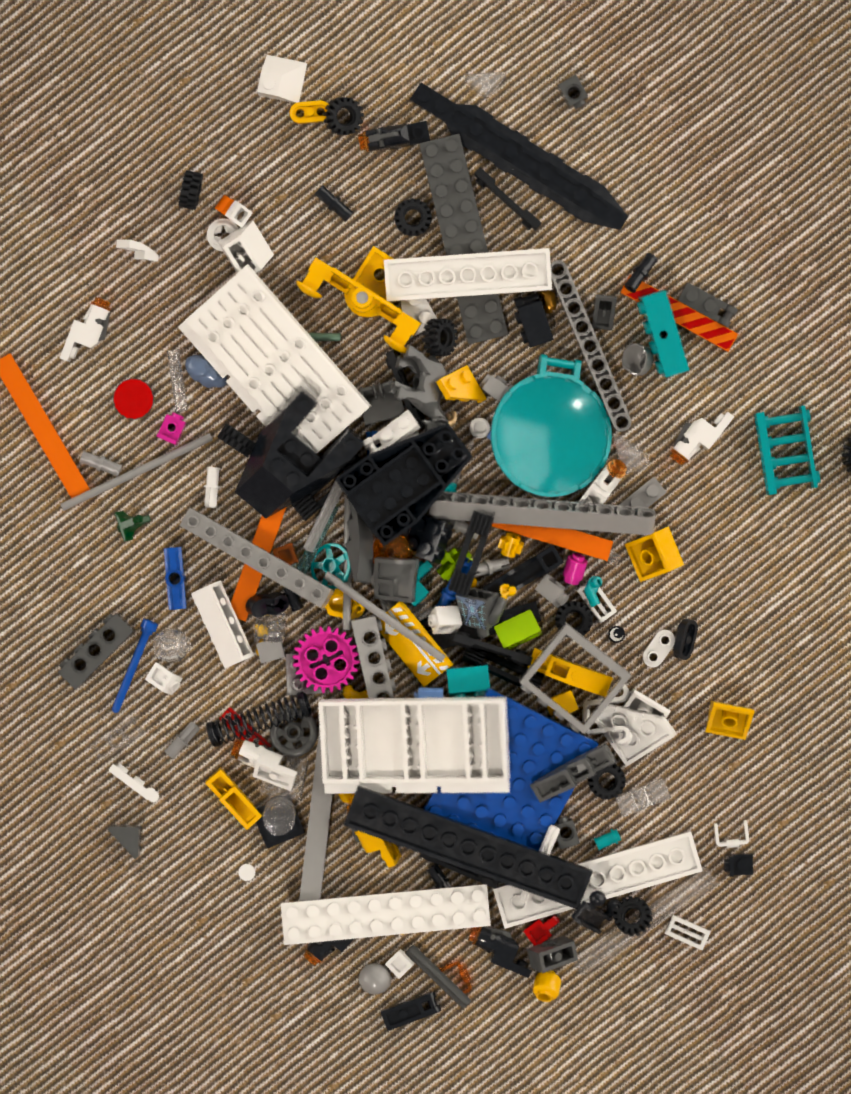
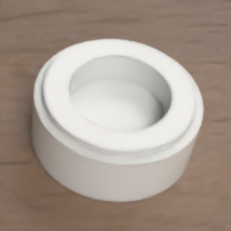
M476 418L470 424V432L475 438H484L490 432V424L484 418Z

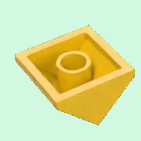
M711 701L705 732L746 740L754 716V710L752 708Z

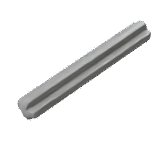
M336 480L303 546L309 552L314 551L342 494V490Z

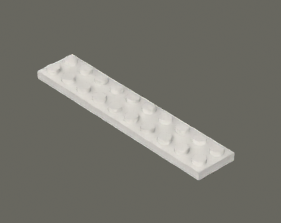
M691 831L578 863V865L593 871L581 903L583 901L589 903L590 894L596 890L602 891L606 899L702 872ZM508 884L493 888L504 929L574 909L535 894L530 902H525L520 899L523 890Z
M487 884L281 903L284 945L491 926Z

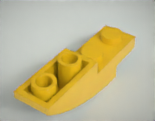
M534 648L531 656L533 657L531 665L543 650ZM550 654L537 670L548 677L606 697L613 677Z

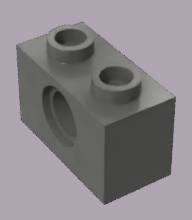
M564 936L527 948L531 968L541 973L578 960L575 941Z

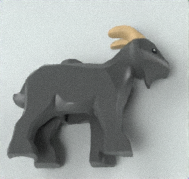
M406 345L407 351L404 357H397L395 368L408 367L416 374L413 380V387L394 381L391 383L389 393L395 394L394 400L400 401L404 399L410 401L413 406L429 417L428 420H422V423L425 425V432L447 423L451 427L454 426L457 421V412L453 411L451 416L450 413L444 414L440 405L442 392L436 381L447 375L444 365L436 359V356L430 355L427 358L412 345Z

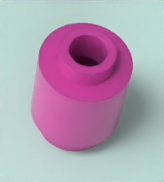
M580 553L568 555L563 571V580L566 583L579 585L580 581L583 580L588 562L584 555Z

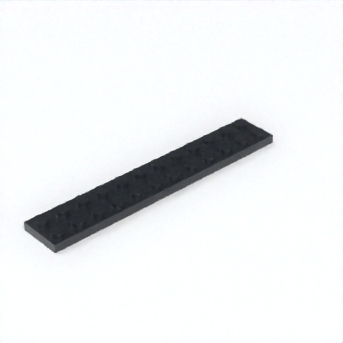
M359 785L344 822L346 827L577 909L581 904L593 872L592 869Z

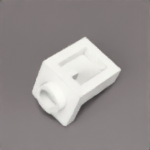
M155 662L145 680L162 692L173 695L178 690L182 677L174 674L160 663Z

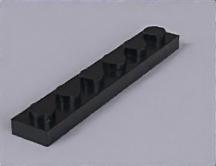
M536 601L503 610L496 625L527 610H531L536 621L540 622L541 618ZM462 622V626L458 631L469 633L470 638L480 639L477 636L476 628L465 626ZM494 626L489 629V636L497 634ZM432 631L428 632L441 649L456 646L449 643L451 634H433Z

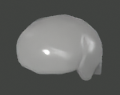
M638 343L628 345L622 355L623 369L635 376H643L648 373L654 359L651 350Z
M372 963L366 965L360 971L358 980L364 991L375 995L384 993L390 987L392 976L388 968L379 963Z

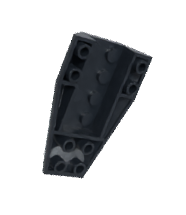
M449 423L369 454L335 480L369 530L385 547L419 522L473 456Z

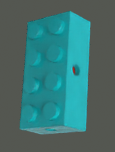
M660 290L639 297L640 302H637L639 313L641 315L644 314L646 320L642 323L645 333L647 335L650 334L652 340L648 343L651 353L656 354L658 360L654 362L657 373L667 378L689 371L666 290ZM664 331V336L661 338L660 332Z

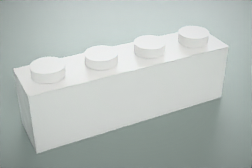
M221 580L191 593L224 668L254 656Z

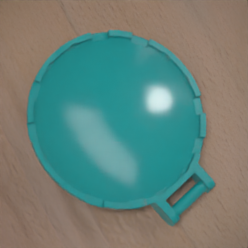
M540 354L537 374L521 380L510 388L502 397L494 412L490 435L492 451L498 466L512 483L531 494L543 497H560L574 493L591 483L608 459L612 442L610 418L600 397L580 380L581 360L574 359V361L549 358L547 355ZM547 366L572 370L571 375L549 372L546 371Z

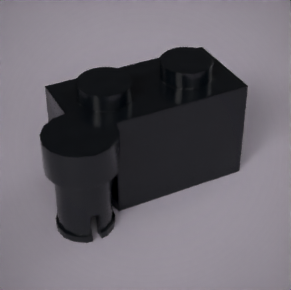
M536 292L523 298L521 296L514 298L517 310L514 315L517 324H522L524 331L520 333L524 344L528 343L531 348L554 340L538 293Z

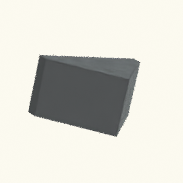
M596 294L592 319L593 329L612 330L617 296Z
M112 824L107 829L134 859L140 855L141 825Z

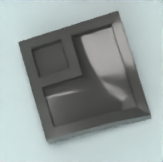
M374 558V599L413 603L415 601L420 559Z

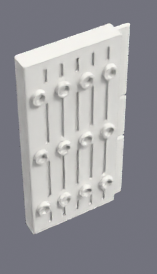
M249 265L241 269L178 326L222 378L226 375L230 376L226 383L252 412H255L257 409L261 411L256 417L264 426L270 422L301 386L316 398L318 404L292 432L316 454L371 406Z
M507 697L321 699L318 703L322 777L325 794H355L358 785L378 793H393L392 787H396V793H438L437 786H441V793H510Z

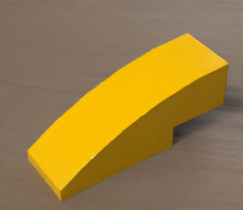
M221 767L205 781V784L216 794L221 803L246 830L262 817L253 803Z

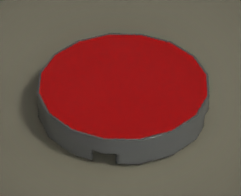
M131 378L124 380L114 391L113 403L115 409L127 419L137 420L143 418L150 413L154 406L155 397L151 387L140 379Z

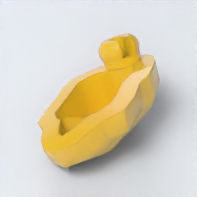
M335 589L325 609L329 615L343 619V592ZM351 598V619H355L364 613L365 608Z

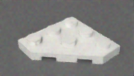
M609 704L595 721L599 729L625 726L631 731L632 740L624 746L619 745L618 742L626 737V732L604 734L626 767L677 734L664 716Z

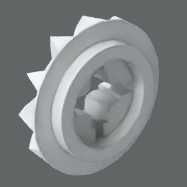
M225 218L215 220L207 230L209 244L215 250L222 252L223 250L218 243L222 239L215 235L222 233L223 226L228 234L239 229L233 221Z

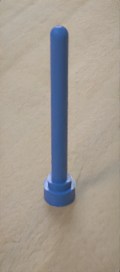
M143 618L141 623L142 634L112 706L114 713L120 711L149 636L156 632L159 625L151 620Z

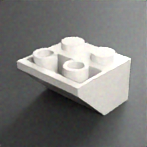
M253 220L245 224L243 228L240 227L218 241L236 273L246 265H249L257 273L274 255Z

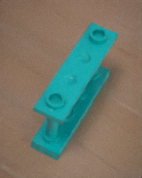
M804 405L799 407V413L770 418L765 416L764 412L755 413L754 419L766 494H777V489H780V487L811 482V488L818 487V483L821 480L819 470H815L808 422L811 421L809 409L806 410ZM801 421L803 432L801 434L776 438L768 437L767 428H770L772 425ZM804 441L806 454L781 458L771 457L770 449L773 446ZM807 462L809 474L781 479L774 476L773 469H776L777 466Z

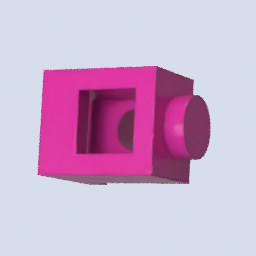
M172 412L171 416L166 414L156 437L177 445L187 424L182 421L184 417ZM170 424H174L176 427L172 432L168 429Z

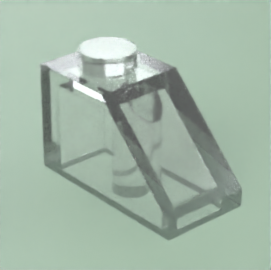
M619 434L612 435L620 469L624 471V474L647 470V465H650L648 454L643 453L642 448Z

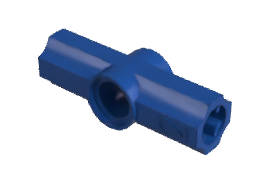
M182 547L164 548L165 581L167 583L169 610L187 609ZM174 572L178 573L181 577L178 584H173L170 581V576Z

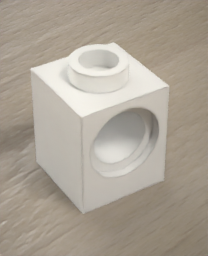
M435 606L428 616V624L432 628V633H457L462 626L459 607Z

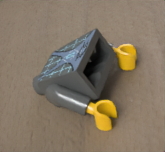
M474 577L468 597L461 594L455 595L457 600L456 606L459 607L464 625L476 628L477 636L483 638L489 636V629L499 622L508 602L506 599L508 596L515 595L516 587H509V584L501 585L500 593L502 595L499 597V593L474 588L477 584V579Z

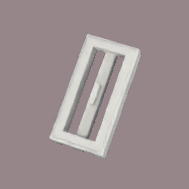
M585 583L576 591L597 620L602 623L615 614L617 610L599 587L597 592L611 609L608 613L600 602L597 606L605 615L601 618L596 609L590 606L587 597L582 592L587 584Z
M672 914L664 934L703 950L711 931ZM674 922L682 923L705 935L704 937L674 924ZM674 928L680 932H683L689 936L701 940V944H698L676 933L671 932V929Z

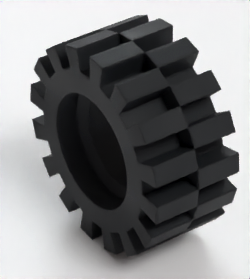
M341 97L331 100L329 102L330 105H326L325 109L327 112L323 114V116H326L324 123H328L326 127L331 129L332 133L350 135L355 133V130L360 129L359 124H363L361 117H364V113L360 112L362 107L358 106L359 103L357 101H353L352 98ZM342 108L347 109L350 113V120L346 124H341L337 119V113Z
M186 170L180 191L179 207L192 210L197 208L203 181L202 173Z
M410 198L398 205V208L395 210L394 219L398 230L402 234L409 237H417L429 229L432 217L430 208L425 202H422L420 199ZM409 210H417L421 214V221L417 225H409L405 221V215Z
M431 319L424 326L426 331L422 332V335H425V338H422V342H425L423 347L427 349L426 352L430 353L431 356H447L454 352L455 349L453 347L457 346L455 340H458V336H455L457 329H454L455 324L451 320Z
M227 423L217 436L247 458L256 444Z
M577 601L567 602L562 605L555 617L558 630L565 624L566 617L570 612H578L582 617V623L574 629L585 636L593 624V616L590 609Z
M614 763L597 771L594 776L588 778V785L595 796L611 800V798H616L623 792L626 778L622 769ZM603 773H611L614 776L615 783L611 788L606 789L600 786L599 777Z
M628 896L629 899L623 898V902L617 903L619 909L614 908V912H617V914H613L614 922L624 934H629L630 936L636 934L639 936L642 931L643 933L646 932L647 927L650 928V921L652 922L653 919L651 917L652 912L644 900H640L636 896L635 898ZM631 909H637L640 912V919L634 924L628 923L625 919L626 913Z

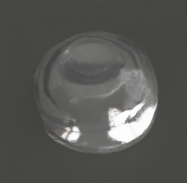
M283 796L271 798L263 810V822L267 831L270 834L281 836L287 834L293 828L296 812L292 801Z

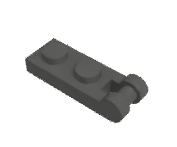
M687 282L678 298V301L727 328L731 324L732 316L736 315L738 311L737 308L719 300ZM720 308L726 311L723 317L717 315Z

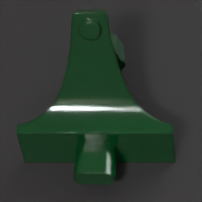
M124 511L115 512L118 522L117 529L121 533L124 542L133 540L134 532L142 525L151 522L149 515H135L132 517Z

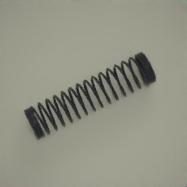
M303 691L296 694L302 711V717H300L294 698L290 695V700L296 714V719H294L291 715L287 698L284 697V703L289 713L288 721L285 717L282 703L278 699L283 723L279 720L275 703L272 701L271 705L277 718V725L274 724L270 708L266 703L265 708L271 721V727L267 725L263 708L259 705L265 729L261 727L257 711L253 707V714L258 724V732L254 728L251 713L247 709L246 713L252 726V734L247 728L245 716L241 711L240 716L246 729V735L242 733L239 718L235 713L234 719L240 731V737L236 735L232 718L228 715V722L234 734L233 740L229 736L226 721L222 717L221 720L227 734V742L223 738L219 721L216 719L215 723L213 721L207 722L206 729L209 740L214 747H218L223 742L227 744L229 739L234 742L235 738L240 740L241 736L245 738L248 734L252 736L254 731L259 733L260 729L266 731V728L271 730L273 725L277 728L279 723L281 725H284L285 721L290 723L291 718L294 721H297L298 717L300 719H303V717L307 718L312 715L309 700Z

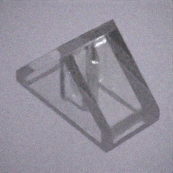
M506 72L464 74L465 83L486 101L506 79Z

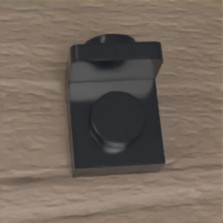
M727 854V859H724V871L728 872L729 877H734V875H753V854Z

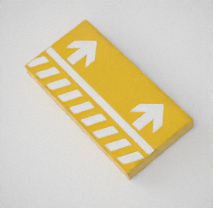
M398 602L386 612L446 655L404 602ZM381 620L383 630L379 632L423 687L453 665L447 655L442 662L438 661Z

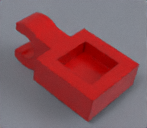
M556 914L549 917L544 923L541 919H537L525 928L523 932L531 943L536 946L552 936L549 930L557 925L560 919Z

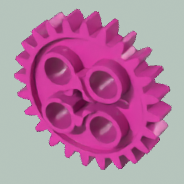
M319 626V632L317 633L313 628L311 629V636L304 633L305 641L298 639L301 647H294L299 653L292 655L294 659L298 660V662L293 663V667L300 668L295 673L296 675L302 674L301 682L307 680V688L313 684L314 691L321 687V691L324 693L326 688L329 687L330 692L333 693L334 686L341 690V683L348 685L346 679H354L351 671L358 672L353 666L360 663L359 660L354 659L359 654L358 652H353L357 645L349 644L352 641V637L345 639V631L339 635L338 627L331 632L330 626H327L326 631H323L322 627ZM329 640H334L337 644L333 651H328L325 648ZM310 649H315L318 651V656L310 660L306 656L307 652ZM340 650L343 651L342 654L330 658L329 664L321 662L315 667L309 668L310 664L321 661L324 654L329 657ZM343 659L345 661L344 668L336 669L334 667L335 661ZM318 668L326 669V676L323 678L316 677V670Z

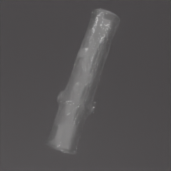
M180 349L168 350L172 383L170 391L174 397L175 412L188 411L185 394L187 388L184 387Z

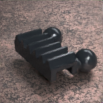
M596 890L590 894V902L583 901L571 917L579 925L601 934L602 931L598 927L605 919L608 921L613 919V914H617V912H614V908L619 909L617 903H621V901L618 899L610 900L607 903V911L605 912L599 907L605 904L606 896L602 891Z

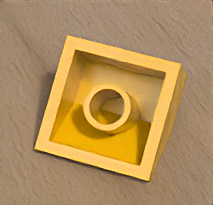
M669 527L625 544L640 582L684 565Z

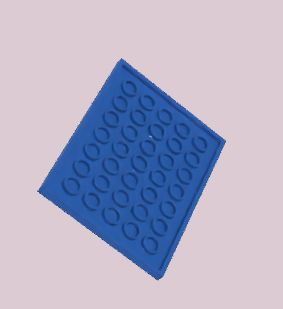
M488 688L483 697L506 696ZM507 697L510 793H441V786H437L438 793H431L423 809L539 850L549 826L555 825L574 788L540 803L530 784L566 762L596 748L598 742Z

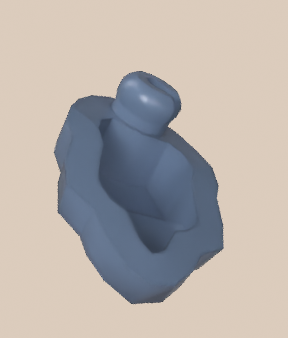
M192 355L186 359V370L194 381L199 382L206 388H220L227 385V377L222 378L203 355Z

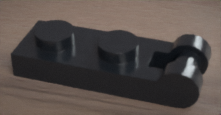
M430 991L419 997L381 1010L380 1012L387 1031L440 1012L441 1007L435 1000L437 997L435 991ZM427 1001L429 1008L424 1010L422 1003Z

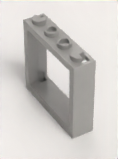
M565 622L520 678L519 682L522 684L520 688L529 695L531 693L535 694L538 697L537 701L545 708L549 705L554 709L553 714L560 720L564 718L571 723L569 727L575 732L579 733L581 731L585 734L632 675ZM565 635H568L621 677L584 724L529 681Z

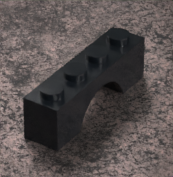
M554 545L482 588L483 590L499 593V597H501V585L509 584V587H516L517 591L564 562Z

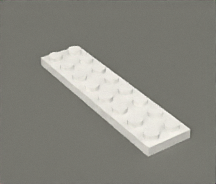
M549 248L384 260L386 299L388 302L552 290Z

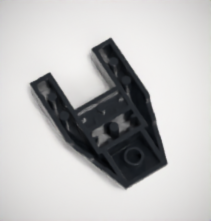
M302 386L259 433L256 444L235 490L237 495L265 518L272 516L322 487L365 445L363 439L347 427L320 457L292 432L318 404L317 399Z

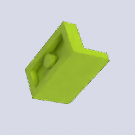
M527 610L494 626L503 648L508 650L542 635L541 629L531 610Z

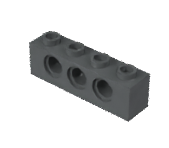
M116 613L114 616L109 614L103 620L105 625L100 630L96 628L88 636L90 640L85 645L81 643L74 650L76 654L71 659L67 657L59 665L61 669L58 673L75 690L135 631L119 613ZM108 629L113 630L115 633V638L112 641H108L105 638V632ZM93 644H97L100 647V653L97 656L93 655L90 651V647ZM78 659L85 661L86 667L84 670H79L76 667Z

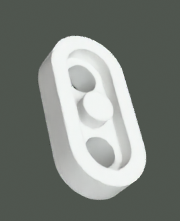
M658 631L646 647L642 659L647 666H659L675 644V636L671 631ZM662 637H668L669 641L667 644L661 642ZM655 653L657 659L651 661L649 658L650 654Z

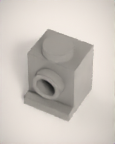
M487 374L481 382L484 385L482 390L498 402L513 387L512 384L507 387L505 385L507 381L499 375L493 377Z
M548 573L535 588L539 594L557 608L564 605L569 599V596L563 592L565 587Z

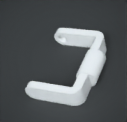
M747 820L743 821L744 840L731 839L719 842L717 823L714 824L716 844L719 847L727 846V848L747 844L749 842Z

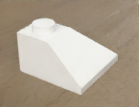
M267 55L260 75L257 89L258 95L298 103L300 101L307 63Z

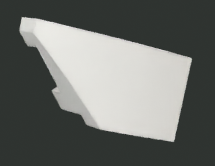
M117 240L116 248L135 251L134 259L158 262V254L148 246L133 240Z

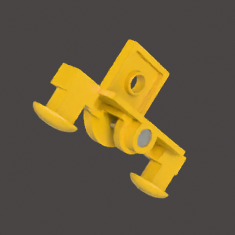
M374 246L353 279L315 258L308 269L309 273L304 281L296 280L298 288L303 293L317 299L323 297L317 291L325 281L344 293L345 301L354 314L364 318L380 315L397 327L391 337L384 335L383 338L392 349L398 352L406 353V343L411 335L415 336L421 326L420 322L387 301L385 279L381 281L375 279L374 273L378 269L384 270V260L394 258Z

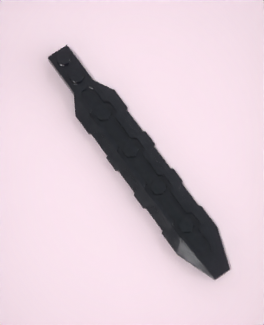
M422 82L412 95L410 101L443 121L451 135L460 134L462 146L470 151H475L494 163L495 167L505 173H510L529 185V188L536 193L543 194L564 207L565 211L582 222L620 230L627 220L628 215L605 186L587 175H582L563 163V160L553 153L544 151L530 142L526 136L518 131L511 130L495 120L491 114L477 105L455 104Z

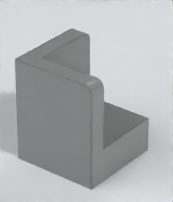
M281 637L256 644L261 664L285 657Z

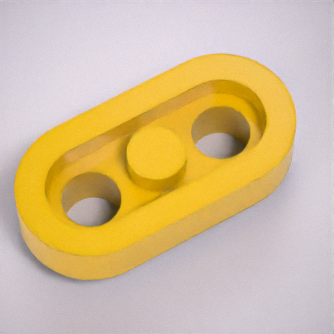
M321 100L298 102L290 108V117L297 124L324 122L326 116L318 115L317 110L324 109L327 112L325 107L329 104ZM299 110L304 112L303 117L296 115Z

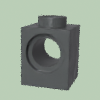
M577 75L558 84L557 88L569 109L574 107L576 110L586 104L585 100L588 99V95ZM576 89L580 96L576 99L570 98L568 91Z
M567 816L558 818L555 826L560 828V830L565 826L571 828V834L568 837L561 836L559 832L557 841L560 850L580 844L573 819H568Z

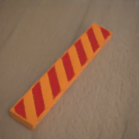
M642 281L635 293L628 291L624 286L620 293L635 302H640L639 297L660 290ZM667 295L677 325L729 352L738 333Z

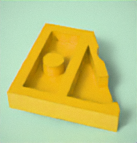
M468 365L436 381L446 400L454 401L457 399L463 402L475 400L477 403H482L487 399Z

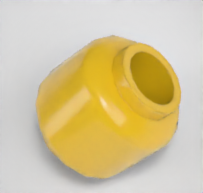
M552 970L544 973L539 972L535 977L533 993L537 999L542 1002H550L556 999L561 988L560 977Z

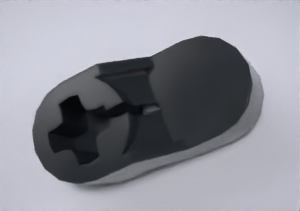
M277 591L271 594H258L247 601L246 611L257 618L264 615H277L288 608L289 599Z

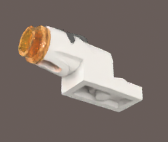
M95 297L94 302H91L87 313L83 317L84 323L77 320L73 321L60 359L68 362L71 361V358L75 359L78 352L77 343L93 349L98 344V341L105 340L110 319V302Z
M726 412L724 415L720 413L714 421L715 427L703 418L693 421V423H685L669 457L683 466L701 449L700 446L709 450L734 416L729 412Z
M618 459L610 461L578 502L603 504L625 476L626 465Z
M248 740L235 741L231 755L235 756V759L240 760L242 763L255 768L252 777L289 791L292 790L297 771L281 766L283 755L275 753L271 748L263 747Z

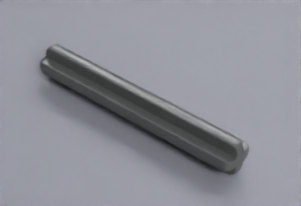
M412 945L406 951V955L461 1008L464 1009L469 1005L471 999L415 945Z

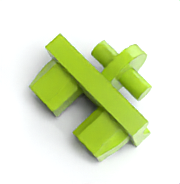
M453 548L448 553L445 550V556L441 560L442 565L436 570L443 580L449 581L451 579L461 549L457 551ZM467 552L466 557L469 558V562L470 560H472V555L469 552Z

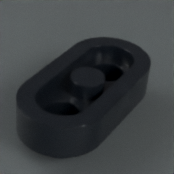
M686 618L678 625V632L673 646L674 656L678 659L687 660L692 655L698 631V624L695 620Z

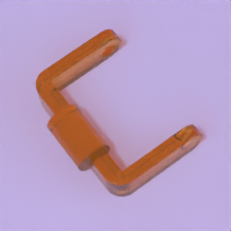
M456 960L441 967L440 970L443 972L457 965L458 972L468 987L462 990V992L466 994L472 990V985L469 981L471 977L460 961Z

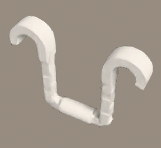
M626 685L622 687L624 690L623 695L614 697L610 702L611 704L622 703L629 698L630 691ZM603 699L585 701L582 705L583 724L590 716L588 707L599 705ZM625 726L588 729L586 732L588 735L626 732V737L618 742L622 746L629 744L632 740V733Z

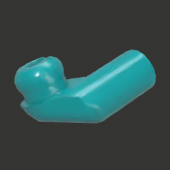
M592 576L584 588L591 607L600 604L596 593L599 587L602 586L603 581L599 576Z

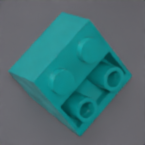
M488 665L446 669L449 697H483L487 689L490 688Z

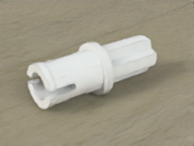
M207 467L206 485H204L206 487L204 506L207 508H216L217 494L218 489H220V486H218L220 468Z

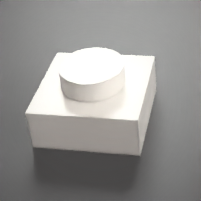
M401 949L385 963L398 979L415 964Z

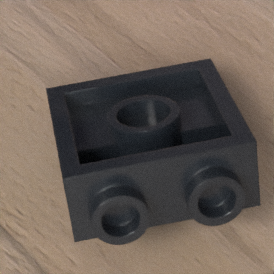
M424 515L418 523L411 527L403 551L440 564L445 556V549L448 540L452 536L454 525Z

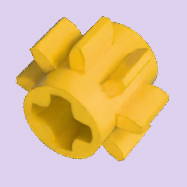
M508 532L506 536L501 535L497 547L501 548L500 553L502 555L514 558L516 554H521L524 542H520L521 537L518 534Z

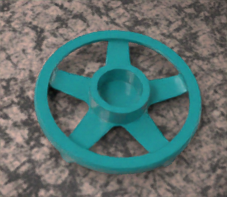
M328 543L321 546L315 552L311 561L312 577L319 581L314 573V568L322 569L325 574L330 572L336 575L344 583L347 582L351 572L347 550L337 543ZM331 546L339 548L344 554L334 558ZM325 548L326 558L323 562H315L318 553ZM347 559V570L344 575L339 565ZM323 578L322 584L331 589L337 588L334 585H327L328 581Z

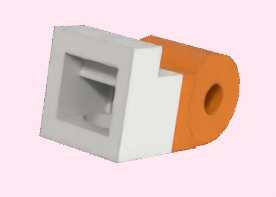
M223 195L215 206L217 211L241 228H243L252 215L249 209L226 195ZM244 211V216L237 220L238 215Z

